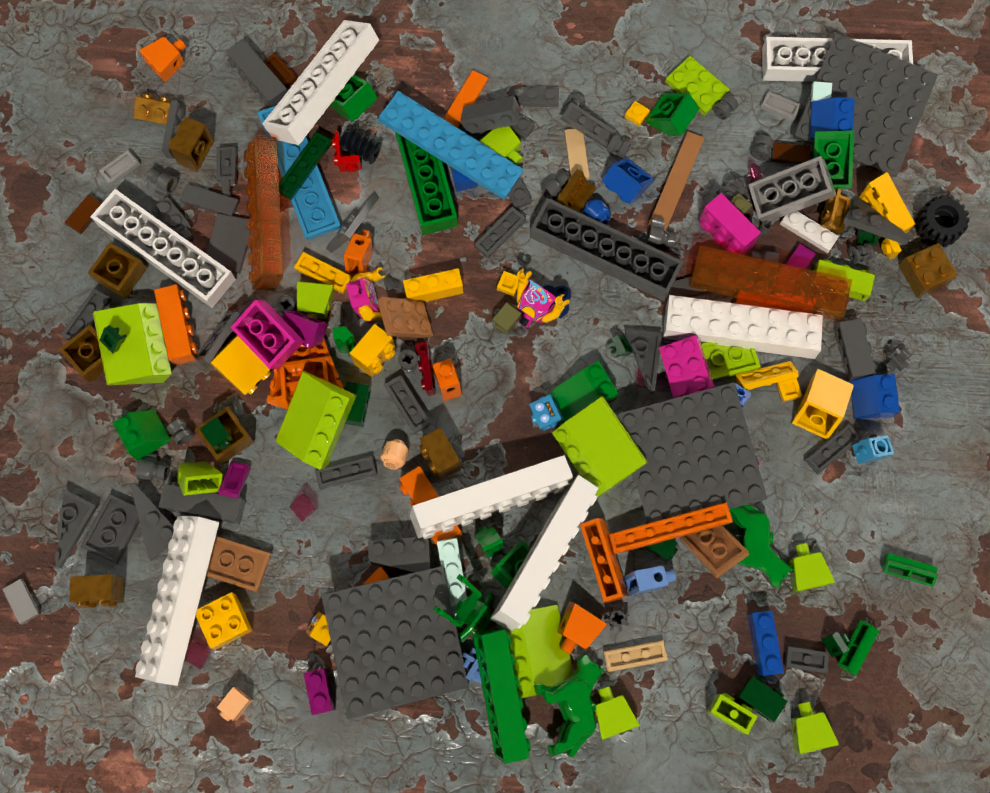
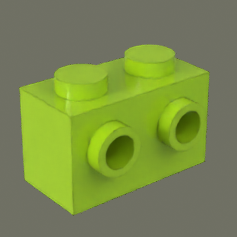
M723 693V695L716 694L707 713L741 734L748 735L758 717L752 713L753 709L745 704L740 706L734 702L735 699L726 693Z

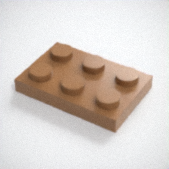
M381 297L377 300L387 336L427 339L433 336L423 301Z
M723 526L679 537V540L716 578H719L749 556L748 550Z
M216 536L206 576L258 593L272 554Z

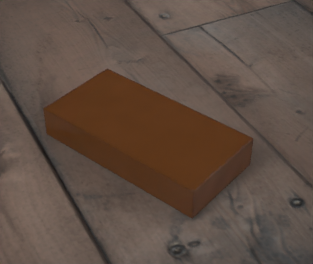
M276 53L263 61L286 88L297 80L296 75Z
M774 142L771 162L799 165L810 160V146Z
M88 194L64 223L81 235L93 221L91 215L102 203Z

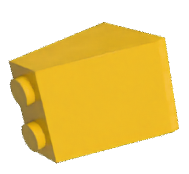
M234 335L210 362V365L243 395L247 393L252 394L258 387L256 384L261 379L264 381L272 373L238 335Z
M817 369L807 386L792 424L828 440L844 418L854 385Z

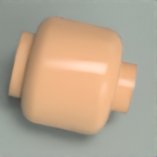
M399 439L386 442L381 454L384 466L393 470L403 467L409 449Z

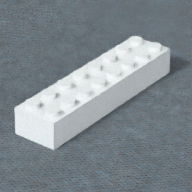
M344 20L262 123L273 140L299 145L304 140L305 136L314 127L315 123L324 114L325 110L335 100L338 93L345 87V84L378 43L379 39L370 23Z
M766 37L762 47L763 81L815 82L832 38ZM851 39L913 64L912 40Z
M116 189L91 215L92 220L100 228L211 308L214 307L236 280L231 271Z
M669 295L665 310L663 339L680 341L696 335L701 340V344L713 342L723 346L745 349L755 348V351L815 359L821 351L823 315Z
M565 455L414 505L412 506L410 518L417 537L428 539L435 536V533L442 530L445 533L453 530L456 525H469L473 523L474 519L479 517L483 520L491 517V513L497 511L504 513L515 505L518 507L524 506L529 503V500L536 499V501L546 498L547 494L553 492L555 495L562 493L569 486L573 475Z
M579 475L566 487L490 619L509 632L514 631L516 628L520 629L522 625L527 623L531 616L528 612L539 602L541 598L539 596L542 589H546L551 580L548 577L557 570L560 565L558 560L562 555L566 554L570 547L569 541L571 538L574 539L579 531L578 525L585 520L589 513L587 512L588 508L595 503L598 497L595 495L599 489L598 487Z
M178 516L174 522L173 536L168 544L169 551L163 563V573L158 582L156 599L152 604L153 611L147 624V634L141 646L142 652L140 660L136 665L135 677L178 686L219 522L196 516Z

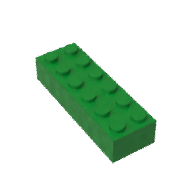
M395 132L422 235L458 227L457 214L442 161Z
M497 627L472 632L494 756L504 764L530 758L529 751H531V745L525 735V730H527L526 720L521 714L523 702L517 692L519 681L513 671L515 659L513 654H510V634L506 633L505 629Z

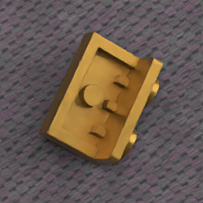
M142 93V96H135L134 119L167 124L171 98L160 97V99L153 98L154 95Z
M576 169L574 174L568 179L565 188L560 191L557 198L558 202L581 213L596 187L593 184L587 183L583 172Z
M836 188L834 189L836 197L825 200L826 204L821 214L822 221L820 226L841 234L844 232L845 224H843V221L848 213L851 199L841 195V189Z

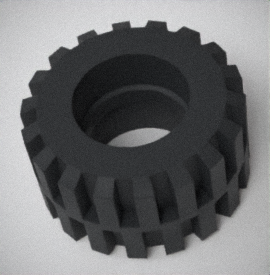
M941 195L939 198L937 196L932 198V200H929L915 218V222H917L915 229H918L917 235H921V240L923 242L926 240L930 246L938 243L943 247H947L949 244L952 245L969 226L970 218L967 217L969 212L964 210L965 205L959 204L960 201L958 199L953 200L951 196L945 198V195ZM934 216H941L946 219L949 228L940 226Z

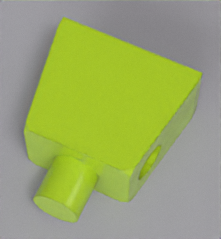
M510 126L493 129L479 141L516 165H519L523 160V157L519 154L521 142Z
M297 281V311L315 319H326L335 296L334 286Z
M186 461L179 464L178 484L184 496L218 492L222 483V473L205 461Z
M807 543L796 545L798 557L789 560V566L794 570L790 572L793 593L835 583L821 552L810 554Z
M610 686L598 690L602 702L595 705V714L600 739L603 740L640 726L623 695L614 698Z
M810 701L798 704L801 716L791 719L795 753L803 754L839 745L825 713H813Z

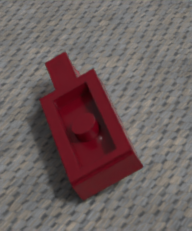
M427 341L415 343V352L421 357V361H418L420 373L423 372L424 379H421L422 390L426 391L428 396L435 395L436 390Z

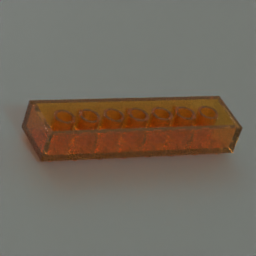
M254 135L252 141L248 142V150L244 151V161L247 162L245 178H248V184L245 187V194L248 195L246 212L249 213L247 230H250L247 246L250 247L251 254L249 253L248 264L251 265L249 283H252V289L275 291L283 278L277 137Z
M700 245L689 287L791 311L823 315V318L840 321L845 316L852 279Z

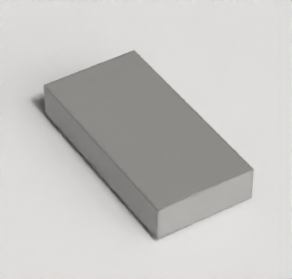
M768 91L760 109L794 122L802 104Z
M127 150L100 169L99 172L108 184L112 186L141 164Z
M19 579L2 589L19 624L23 625L40 615L23 579Z

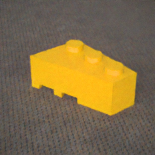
M888 172L870 182L859 196V199L903 232H909L915 225Z

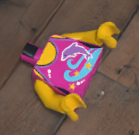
M380 267L371 273L355 274L351 282L346 284L352 309L365 321L381 322L383 320L374 285L371 281L377 282L385 277L379 275L378 272L383 270Z
M524 268L517 273L519 279L517 308L523 311L524 314L519 323L528 328L533 320L542 324L557 319L562 313L564 306L570 303V300L568 299L563 302L562 297L564 294L556 297L530 279L528 281L532 272L529 271L525 275L523 273Z

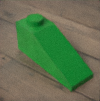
M484 526L477 530L475 539L485 559L503 551V541L493 526L490 528Z

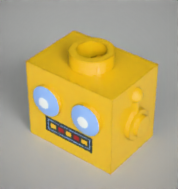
M318 611L305 633L327 646L330 642V635L326 616Z

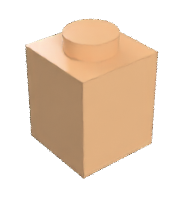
M233 687L217 708L221 711L219 713L220 716L225 720L237 721L253 700L238 687Z

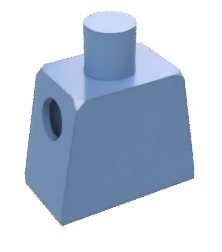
M664 566L634 571L624 576L628 594L633 596L667 587L668 582L676 580V575L673 569L665 570Z

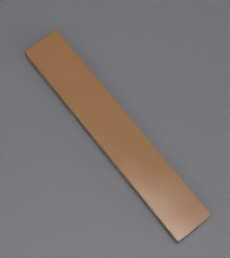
M689 131L685 136L652 217L664 219L665 232L705 138ZM651 217L650 222H649V224H648V228H650V226H651L652 217Z

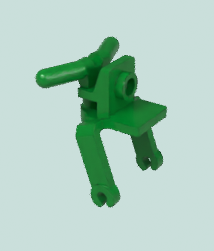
M459 574L457 579L472 591L471 596H467L466 599L464 598L458 602L456 607L457 615L454 619L438 606L434 608V611L456 627H461L463 623H466L468 626L458 634V639L464 641L475 629L479 631L485 630L492 621L490 619L492 614L488 611L494 600V594L488 593L484 602H480L482 593L469 583L468 579Z

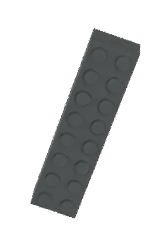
M549 198L546 199L530 228V238L663 301L666 300L684 263L682 260Z

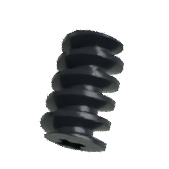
M356 127L352 130H346L340 139L341 146H345L353 154L359 155L364 161H369V164H373L376 161L381 147L379 142L374 146L375 139L373 138L368 142L369 136L365 135L363 137L362 131L357 133Z

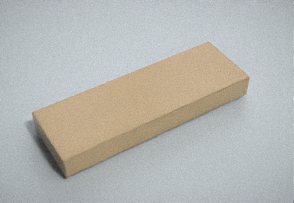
M576 129L564 130L570 176L577 169L582 171L586 181H589L584 134Z
M664 640L603 652L607 672L668 661Z

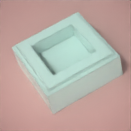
M812 83L811 102L831 98L832 83Z

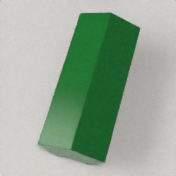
M345 326L333 328V339L339 353H346L351 357L350 352L357 345L353 334Z
M891 553L884 555L882 563L884 573L934 587L938 577V567Z
M860 620L850 639L851 641L847 645L849 650L843 653L838 666L852 676H857L880 630Z

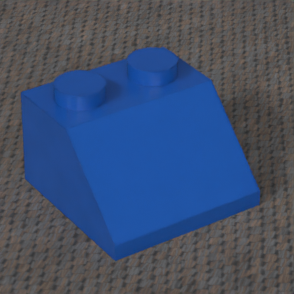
M836 97L812 101L809 139H814L815 132L852 131L855 98Z
M629 158L613 163L602 179L608 190L617 193L623 202L629 204L635 202L655 181L653 177Z
M895 374L873 375L849 382L854 385L851 393L854 419L892 418L900 412Z

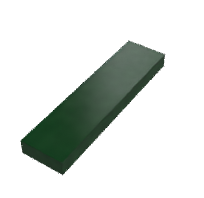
M316 132L276 186L275 191L285 198L292 200L330 148L332 140Z

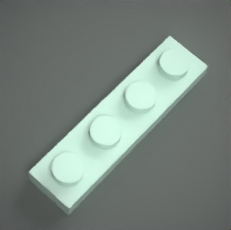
M457 537L437 541L440 564L443 566L454 618L457 615L456 607L458 602L467 598L465 585L457 579L459 574L463 576Z

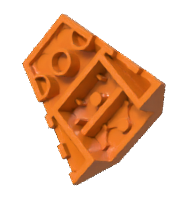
M324 338L321 345L314 346L313 348L305 347L301 344L279 369H274L273 380L270 383V393L266 400L268 404L288 410L303 371L344 389Z

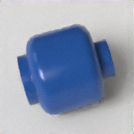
M590 200L584 206L583 215L606 225L609 222L611 212L603 201Z

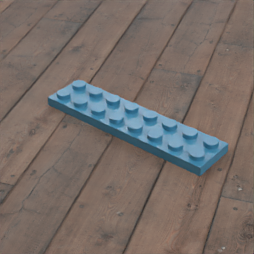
M399 91L378 117L380 123L505 200L524 169Z
M276 106L257 112L261 123L266 120ZM263 126L283 178L308 144L307 138L305 136L299 145L273 140ZM316 166L291 200L306 241L341 228L318 166Z

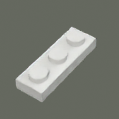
M798 211L785 215L780 223L783 227L826 253L830 251L839 237Z

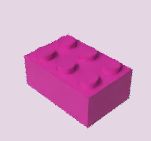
M722 193L704 207L699 219L701 228L704 231H708L713 236L714 241L719 245L721 244L726 249L727 254L732 258L734 257L737 261L753 248L761 234Z
M255 299L230 327L269 369H279L304 342L266 300Z
M696 335L659 347L673 398L714 388L701 340Z

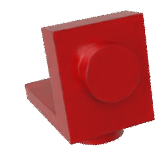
M334 131L335 138H332V145L337 153L333 155L335 166L338 165L340 172L362 170L359 155L342 157L339 132Z

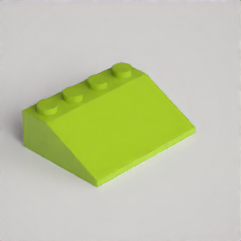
M138 303L93 312L107 385L164 383L172 375L157 303ZM109 325L113 328L119 327V334L121 336L127 335L119 351L113 354L99 341L104 328Z
M303 371L275 442L301 461L319 470L329 465L357 395Z
M604 397L597 399L552 433L580 476L599 488L595 494L598 497L610 492L648 463Z
M558 605L532 609L528 612L531 616L525 625H522L520 629L516 628L512 632L506 630V633H509L511 638L509 649L510 654H513L515 659L513 671L514 675L518 677L519 687L517 692L521 699L537 695L534 688L536 684L555 686L571 677L574 673L570 655L560 649L566 638L558 633L561 623Z

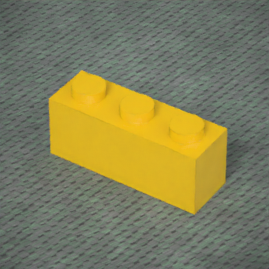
M459 268L403 280L406 297L409 300L428 302L463 294V284Z

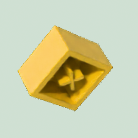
M374 324L350 352L354 365L371 378L374 374H379L383 369L385 361L387 359L390 360L396 353L393 337L387 336L384 330Z
M232 592L197 609L196 617L210 649L216 650L253 631L237 595Z

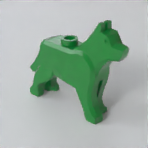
M748 504L729 509L733 522L739 529L743 530L740 543L749 553V556L736 565L759 570L767 576L772 587L781 588L782 580L787 578L788 572L794 570L782 561L770 547V544H773L774 535L773 532H770L768 516Z
M583 654L578 658L576 671L568 679L555 686L534 685L535 693L544 696L546 703L558 702L565 720L560 729L557 742L554 745L547 746L549 756H556L567 751V755L574 758L582 744L596 730L594 717L596 708L590 696L604 668H599L598 664L590 661L588 654Z

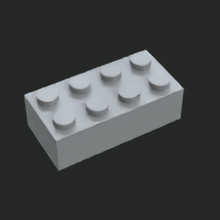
M821 156L748 184L758 219L762 222L765 220L767 222L836 197L826 161Z

